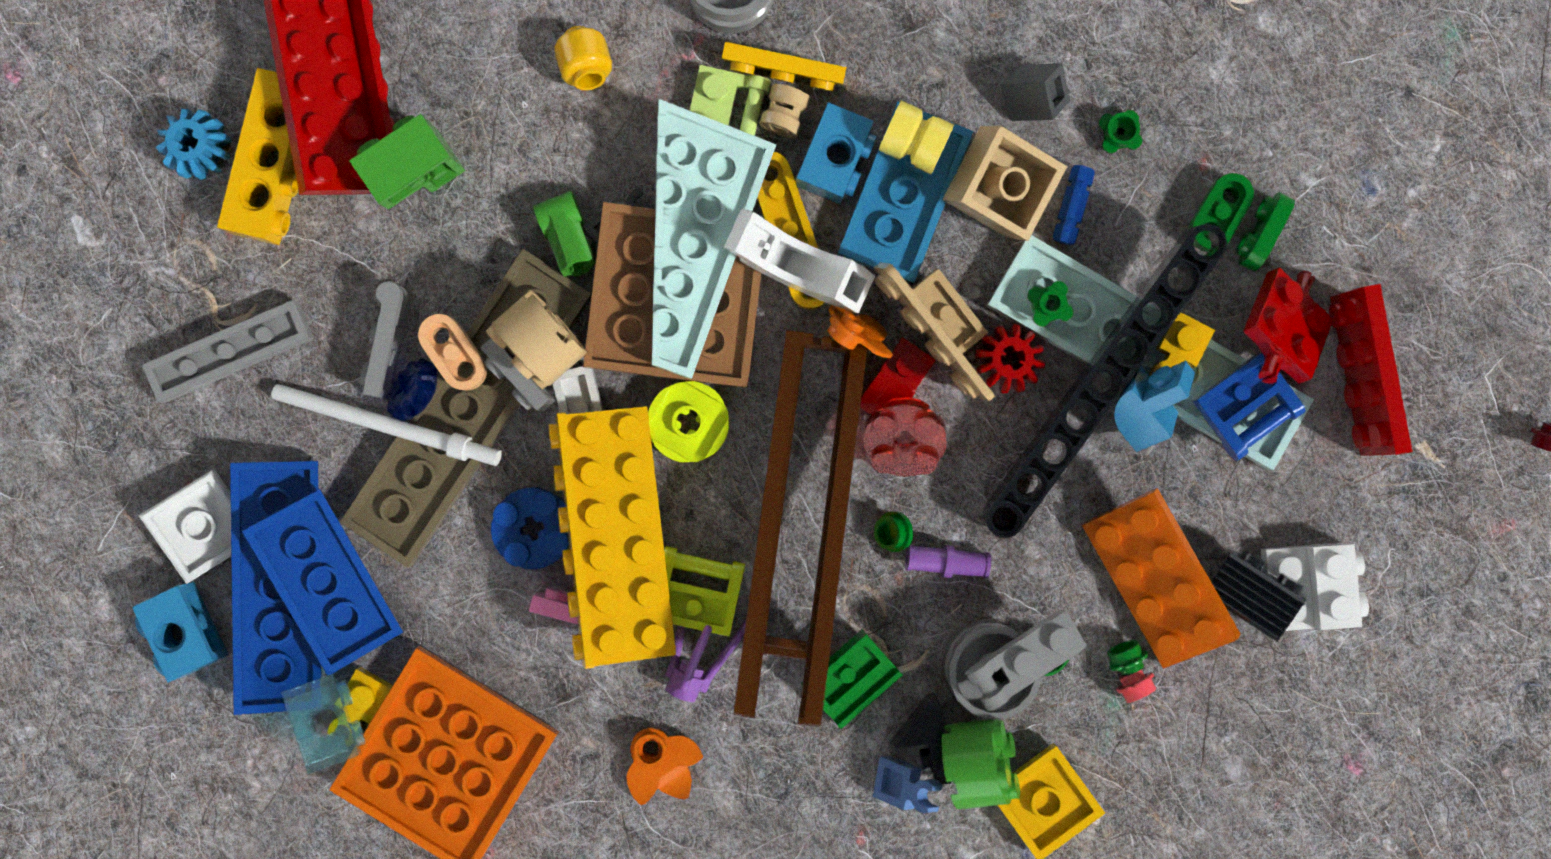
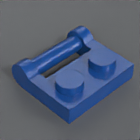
M1262 352L1257 353L1192 401L1222 441L1225 451L1235 461H1239L1249 453V447L1289 418L1295 420L1305 413L1304 405L1280 372L1276 382L1272 384L1262 382L1263 378H1258V374L1265 361ZM1273 396L1278 399L1279 406L1239 435L1232 428V426Z

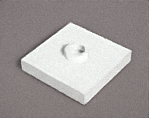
M215 469L138 515L186 584L231 557V493Z

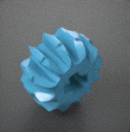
M181 108L180 119L172 115L166 116L170 127L168 130H157L158 135L165 138V141L155 147L159 153L166 155L163 160L164 165L171 170L176 169L177 174L186 179L191 178L193 174L200 180L207 179L208 169L215 173L222 172L218 161L220 158L224 160L231 159L230 154L224 151L223 147L232 142L230 136L222 133L225 128L224 124L217 118L212 119L211 114L199 109L194 114L189 109ZM194 140L198 142L195 148L191 147Z

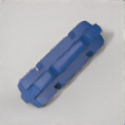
M1074 165L1071 168L1068 178L1071 186H1066L1057 217L1061 222L1060 224H1055L1052 235L1054 241L1063 245H1074L1076 243L1080 230L1076 226L1081 224L1090 194V191H1087V187H1092L1095 176L1094 169L1085 165Z

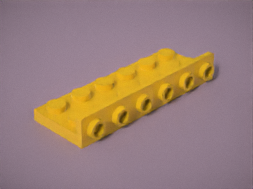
M647 406L575 414L557 413L555 416L556 423L548 424L551 449H559L560 465L553 466L555 490H563L565 507L558 508L560 533L568 532L570 549L562 550L564 573L565 575H573L574 592H567L570 618L577 617L579 634L572 635L574 660H582L583 667L589 669L594 668V666L676 655Z

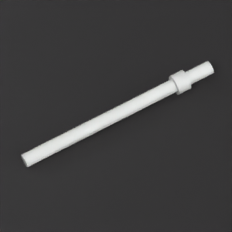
M276 384L272 389L271 396L274 400L446 451L447 456L466 461L470 458L493 466H497L501 459V450L475 443L472 437L455 432L452 435H448L281 384Z

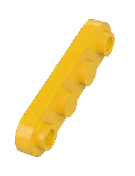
M773 152L768 169H774L778 173V177L774 181L764 179L757 197L763 218L786 234L818 249L789 162L780 153ZM787 286L793 302L803 309H817L825 303Z

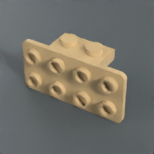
M879 262L874 266V270L879 275L874 279L876 285L888 299L892 297L895 301L898 300L904 308L899 313L912 330H918L921 334L924 333L929 341L924 345L939 363L943 362L947 367L950 366L954 372L949 377L964 395L968 394L972 399L979 397L987 402L995 397L993 392L963 355L964 352L982 339L984 335L988 334V331L940 269L935 268L910 288L891 263Z

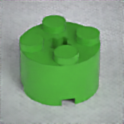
M982 719L946 724L944 726L949 733L942 734L944 773L946 782L953 781L956 784L958 794H950L956 809L962 810L1010 804L1012 799L1020 798L1019 780L1016 773H1011L1009 759L1016 755L1014 738L1011 732H1006L1002 720Z

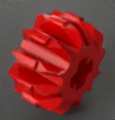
M1016 324L1011 326L1009 335H1007L1003 326L996 327L994 329L996 340L992 336L984 335L981 341L989 350L979 349L974 354L976 358L986 360V364L980 365L975 369L978 374L987 371L991 373L985 381L988 387H992L1000 380L999 392L1001 394L1009 392L1011 383L1017 393L1024 392V380L1031 384H1035L1039 380L1031 368H1045L1044 361L1034 359V355L1044 351L1043 345L1031 348L1029 343L1034 339L1035 333L1029 331L1020 339L1021 329ZM1004 349H1007L1009 355L1016 353L1018 356V362L1013 364L1016 367L1015 370H1013L1010 364H1002L1001 357L1007 355L1003 351Z

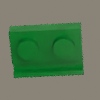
M863 629L829 657L823 710L834 720L840 729L846 726L903 676Z

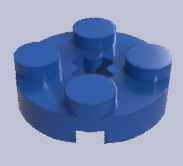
M530 487L512 492L496 506L491 523V536L497 551L505 558L507 563L515 567L533 570L547 567L561 559L562 550L569 548L568 532L560 533L558 508L565 507L564 500L546 489ZM533 516L535 522L542 521L544 529L538 532L539 539L532 540L530 534L525 535L523 533V527L527 525V518Z

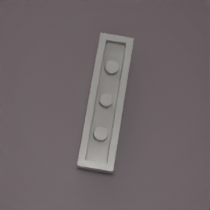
M291 300L142 364V367L157 403H166L313 340L314 337L299 302Z

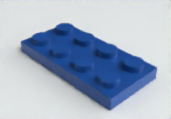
M320 489L242 530L243 535L327 676L403 633Z

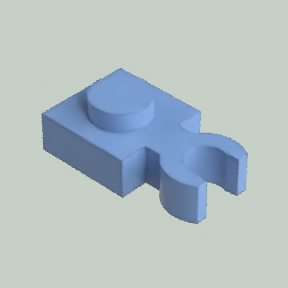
M891 755L880 756L873 797L902 810L915 808L921 813L938 812L939 806L932 804L928 800L927 793L928 790H942L943 785L936 779L920 780L922 770L920 767Z

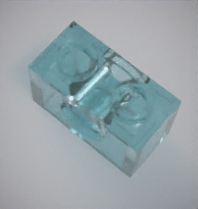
M331 674L281 692L307 774L362 754L359 746L366 744V740L359 720L353 722L350 720L346 706L353 704V700L346 680L338 682L336 675ZM324 710L333 711L338 718L337 728L329 735L321 734L315 727L317 715Z

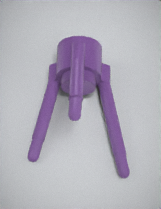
M746 620L737 632L734 633L704 675L705 669L698 665L707 645L712 627L710 625L704 627L690 661L682 660L679 665L685 627L677 626L675 634L676 655L671 656L665 673L670 678L665 690L672 696L687 702H695L699 692L706 693L716 673L743 638Z

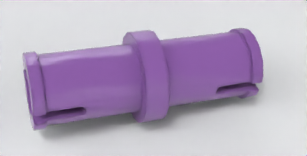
M910 544L905 554V570L941 573V577L951 578L955 574L987 579L991 570V554L989 552L979 553L955 550V547L951 545H944L943 549Z

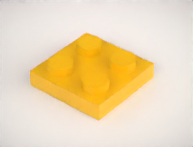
M1054 743L1012 772L1017 774L1019 780L1020 798L1012 799L1010 804L998 805L1036 859H1044L1105 814L1099 803Z

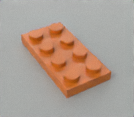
M1158 488L1093 517L1082 525L1163 669L1239 639L1241 633Z

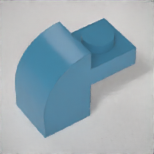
M1186 361L1172 367H1161L1151 376L1141 366L1120 394L1114 412L1115 423L1120 433L1136 452L1172 438L1178 416V411L1173 404L1189 397L1195 372Z

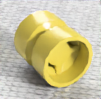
M901 100L878 151L898 160L907 154L910 156L911 164L915 165V168L931 175L955 124L934 116L924 120L922 109Z

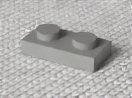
M491 338L480 347L488 356L484 360L485 365L500 380L505 376L516 387L511 393L525 409L529 411L534 407L536 411L544 412L556 401L545 388L541 389L531 378L529 380L526 379L511 362L514 356L506 348L501 349Z

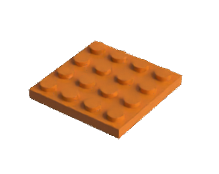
M419 646L413 652L329 790L440 859H482L560 731Z

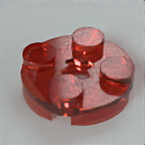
M910 397L890 399L883 403L882 408L877 410L873 416L871 413L866 420L863 437L864 449L871 460L872 467L879 473H888L901 477L930 474L935 471L938 461L945 453L947 443L945 422L940 414L938 417L935 412L929 409V404L922 400ZM901 431H909V436L916 438L908 444H902L895 440V438L900 437Z

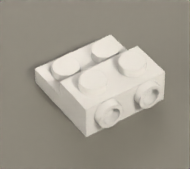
M1336 542L1261 549V559L1266 562L1263 567L1264 570L1276 578L1281 573H1284L1304 586L1300 593L1305 595L1307 600L1286 631L1314 628L1318 630L1362 627V617L1368 615L1369 603L1365 593L1359 592L1358 576L1364 574L1365 562L1362 553L1355 551V544Z

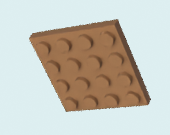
M603 202L585 350L588 353L584 355L583 368L748 388L761 273L739 261L740 257L736 255L691 380L652 366L655 209Z

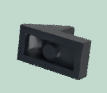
M935 693L926 694L896 733L892 742L895 748L926 745V748L919 749L922 773H930L931 779L938 780L942 785L950 784L951 782H946L942 758V734H944L940 701Z

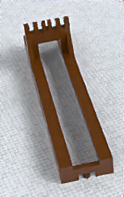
M786 330L733 715L755 718L763 655L767 656L768 654L779 658H797L800 661H805L798 724L820 727L867 348L858 343L855 349L852 350L842 346L827 335L821 339L813 338V333ZM804 348L844 353L807 641L766 636Z

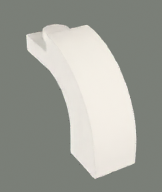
M742 208L724 246L725 249L740 257L739 261L758 272L808 296L857 314L875 278L874 274L855 261L822 251L799 241L753 211Z

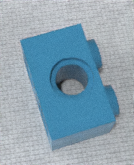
M828 102L796 178L797 187L840 205L845 194L852 197L861 177V173L855 171L860 157L869 158L877 138L876 135L870 133L874 121ZM835 147L843 148L849 154V160L843 164H834L828 159L827 152Z
M195 582L177 585L132 607L136 615V628L140 635L147 639L154 653V666L162 676H165L167 683L186 677L229 656ZM174 624H177L183 632L181 643L177 642L172 635Z

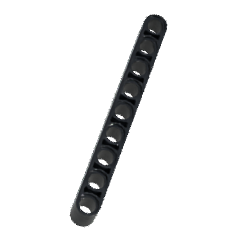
M1203 224L1187 229L1180 236L992 494L983 509V518L988 529L995 536L1010 538L1021 531L1217 264L1227 247L1225 233L1219 227L1213 224ZM1199 233L1206 234L1211 241V248L1205 256L1198 254L1194 248V239ZM1175 267L1180 268L1186 276L1184 286L1178 291L1172 289L1168 283V275ZM1149 302H1154L1159 306L1161 316L1158 322L1150 326L1144 321L1142 311L1145 305ZM1129 336L1134 340L1136 350L1132 357L1123 360L1117 353V345L1122 338ZM1106 371L1110 375L1111 385L1107 391L1096 393L1092 388V379L1097 372ZM1076 405H1082L1086 410L1084 423L1077 427H1070L1066 420L1069 409ZM1051 439L1059 440L1062 445L1060 456L1054 460H1045L1042 456L1043 445ZM1026 473L1035 474L1038 479L1036 488L1030 493L1019 492L1017 489L1018 479ZM1001 507L1011 508L1014 512L1012 521L1005 526H997L992 522L994 512Z

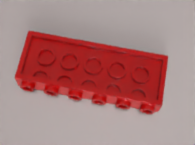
M263 0L299 195L371 194L350 163V160L358 155L357 150L364 143L375 138L381 140L392 133V127L395 124L389 113L387 102L388 85L382 75L379 59L381 47L378 39L375 38L371 0Z

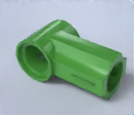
M568 191L533 205L539 226L545 238L549 239L563 277H577L589 272L590 268L596 265L589 241L582 228L585 222L573 192Z

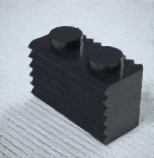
M1244 549L1239 554L1233 550L1211 582L1227 610L1278 642L1307 600V597L1300 593L1304 586L1284 573H1281L1278 578L1263 569L1266 562L1252 552Z

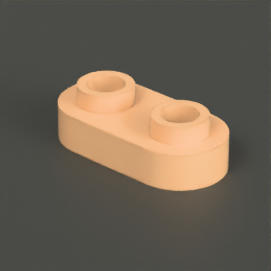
M434 314L427 317L420 325L418 339L420 345L445 381L451 387L463 391L478 388L486 378L487 366L484 363V358L461 325L452 317L444 314ZM447 329L449 339L447 342L440 344L437 341V334L440 330ZM469 362L473 367V372L469 377L464 378L460 373V368L464 363Z

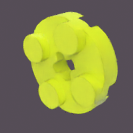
M678 382L664 388L654 398L648 411L650 434L655 447L663 455L677 462H700L714 455L724 444L729 432V412L721 396L714 389L700 382ZM692 410L698 414L696 421L700 426L697 431L690 429L687 434H684L680 431L682 423L677 419L681 413L688 415Z

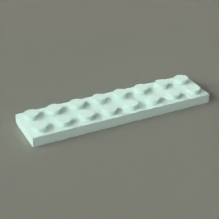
M1031 235L1029 241L1022 243L986 307L1027 331H1032L1039 338L1087 365L1137 296ZM1055 281L1064 282L1068 287L1066 297L1068 305L1074 310L1073 316L1068 321L1058 319L1049 322L1047 326H1037L1033 322L1034 314L1031 309V302L1027 299L1028 291L1034 286L1045 288L1051 286ZM1052 300L1047 301V306L1052 308L1054 302ZM1148 303L1144 306L1142 317L1148 325H1154L1158 322L1161 311ZM1129 336L1122 338L1117 345L1118 355L1123 360L1129 359L1134 355L1136 350L1134 340ZM1210 340L1197 367L1192 368L1195 375L1189 397L1173 404L1178 411L1177 418L1222 444V441L1192 401L1247 360L1217 342ZM1156 347L1142 364V368L1148 375L1154 364L1163 361L1165 354L1156 350ZM1100 371L1101 374L1110 378V375L1106 371ZM1292 386L1290 387L1305 407V413L1295 420L1289 418L1249 447V453L1244 456L1266 470L1275 469L1314 401L1313 398ZM1273 396L1232 426V428L1239 435L1279 406L1278 399Z

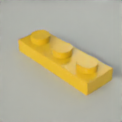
M725 42L722 59L725 62L731 63V71L754 75L755 68L771 71L770 79L787 83H794L795 76L811 80L809 87L830 92L834 91L835 85L843 86L847 68Z

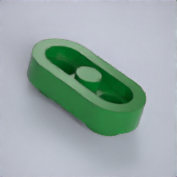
M1229 173L1216 180L1211 185L1192 218L1189 228L1203 224H1213L1225 233L1228 244L1253 202L1254 189L1251 182L1245 176L1238 173ZM1224 190H1228L1233 194V203H1228L1224 200ZM1199 233L1194 239V246L1199 250L1209 252L1211 241L1203 233Z
M1277 192L1273 197L1267 195L1262 200L1254 215L1255 218L1259 219L1252 233L1247 232L1237 246L1236 254L1240 255L1239 265L1252 272H1256L1263 265L1294 208L1295 200Z

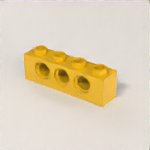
M257 68L217 228L233 235L280 246L281 238L287 234L290 227V214L288 210L291 198L295 197L298 193V186L287 126L285 124L281 127H276L277 117L284 112L277 72ZM278 150V161L273 166L267 167L266 159L268 155ZM268 189V201L263 206L257 207L256 199L258 194Z

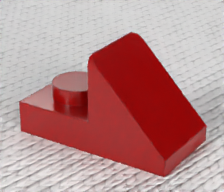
M903 337L893 349V356L886 359L861 396L860 409L888 428H890L916 393L915 390L936 361Z

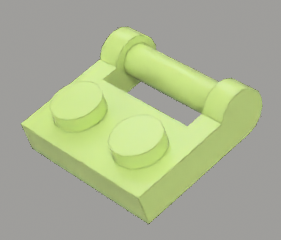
M700 65L689 111L729 126L737 90L748 92L740 130L755 136L764 95L769 94L771 80L762 76L744 75Z

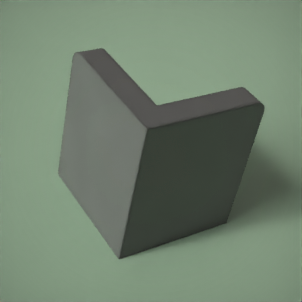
M1062 63L1019 65L1000 84L1008 118L1011 121L1053 120L1070 101Z

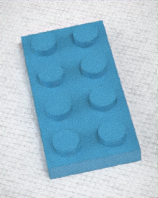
M897 101V104H896L895 109H894V111H893V114H892V116H891V119H890V121H889V124H890V122H891V120H892V117H893V115H894V113H895V111H896V109H897V107H898V105H899V103H900V102H898V101ZM923 112L924 120H928L929 118L934 116L929 113ZM957 124L954 125L931 175L915 168V165L911 164L910 156L907 154L898 160L878 151L837 255L851 259L873 270V267L879 262L891 263L906 283L913 285L946 202L942 199L963 160L974 131Z

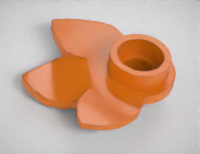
M833 305L829 307L831 325L827 332L835 341L848 349L854 350L859 343L878 356L884 358H891L893 356L892 352L882 342L888 334L878 321L869 315L859 314L856 316L851 311Z
M654 727L640 730L631 742L630 752L634 761L626 775L627 785L633 798L638 804L644 805L653 797L656 790L659 789L661 792L683 800L688 799L692 785L691 772L688 766H692L703 759L699 746L694 740L684 735L668 736L661 729ZM648 741H654L658 744L659 751L655 754H649L645 751L644 744Z

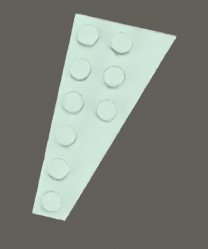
M658 99L651 365L691 380L736 258L735 254L724 248L741 208L753 211L776 144L661 99Z

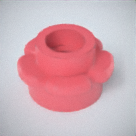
M1141 669L1130 675H1122L1119 677L1122 685L1117 687L1116 691L1119 694L1122 693L1126 703L1142 699L1157 689L1151 679L1154 677V674L1152 672L1144 674Z

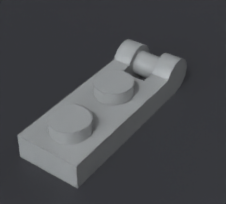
M385 281L376 289V298L381 303L378 322H373L370 328L369 345L372 346L369 362L366 361L362 367L360 384L364 386L362 394L390 400L411 295L406 288L394 282Z
M1060 609L970 667L965 674L971 684L977 685L983 696L980 699L987 711H992L1004 705L1010 697L1088 646L1067 611ZM1000 669L1006 680L997 685L992 675Z

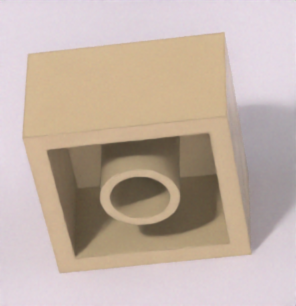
M980 126L942 200L1006 238L1029 241L1067 166L1002 126Z

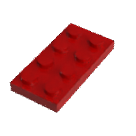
M1381 284L1364 286L1331 296L1329 316L1334 319L1332 326L1336 328L1339 341L1336 348V356L1339 365L1344 368L1347 383L1344 387V398L1347 406L1352 409L1354 425L1352 426L1351 434L1354 445L1359 449L1360 456L1399 455L1413 452Z

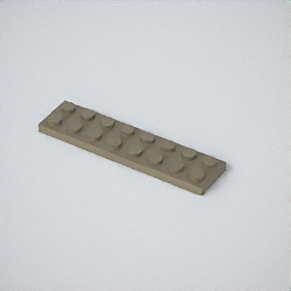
M522 249L466 334L484 360H486L488 356L480 349L490 339L486 330L528 290H533L547 304L544 308H548L554 314H557L570 330L591 300L592 294L567 277H563L561 273L525 249ZM469 362L464 363L460 368V373L464 378L469 377L473 372V367ZM488 367L484 382L478 388L470 391L451 387L439 373L407 422L448 435H452L455 432L472 437L475 443L492 447L521 404L511 393L516 387L506 376L501 380L497 378ZM396 437L339 523L405 567L410 568L414 565L482 462L470 458L466 461L447 456L446 451Z

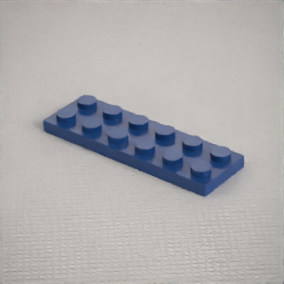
M318 461L230 463L234 715L322 709L321 664L242 533V530L318 490Z

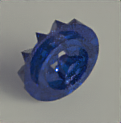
M421 358L418 361L412 360L408 363L405 370L399 371V376L396 381L391 382L393 387L386 397L389 401L387 411L394 418L408 421L428 406L437 386L438 372L436 366Z

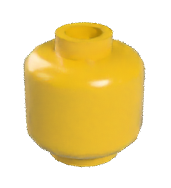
M573 26L559 37L554 46L555 57L562 79L568 85L574 86L579 90H593L600 87L612 71V59L606 39L600 31L584 26Z

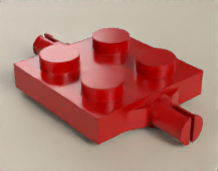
M1280 267L1267 272L1243 332L1257 344L1264 355L1265 361L1258 374V378H1263L1262 382L1275 383L1280 369L1284 370L1298 384L1311 380L1334 319L1310 297L1309 292L1315 281V275L1311 276L1312 273L1309 271H1300L1296 281L1289 277Z

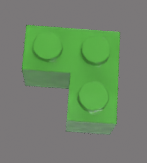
M421 113L416 117L409 115L400 119L393 125L392 133L381 140L375 138L364 143L358 148V155L350 160V163L377 203L388 210L422 187L433 193L466 171L439 130Z

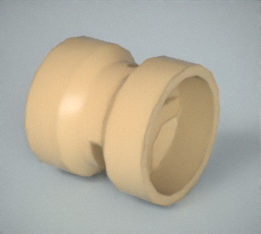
M773 84L768 96L771 102L769 109L763 111L759 125L776 135L797 138L801 128L799 118L801 113L807 110L810 96L788 85Z

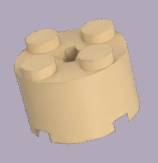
M530 289L500 315L486 332L501 349L506 348L514 356L511 360L512 364L526 379L529 380L531 378L541 389H544L547 386H551L588 352L560 317L548 308L545 309L544 307L547 304Z

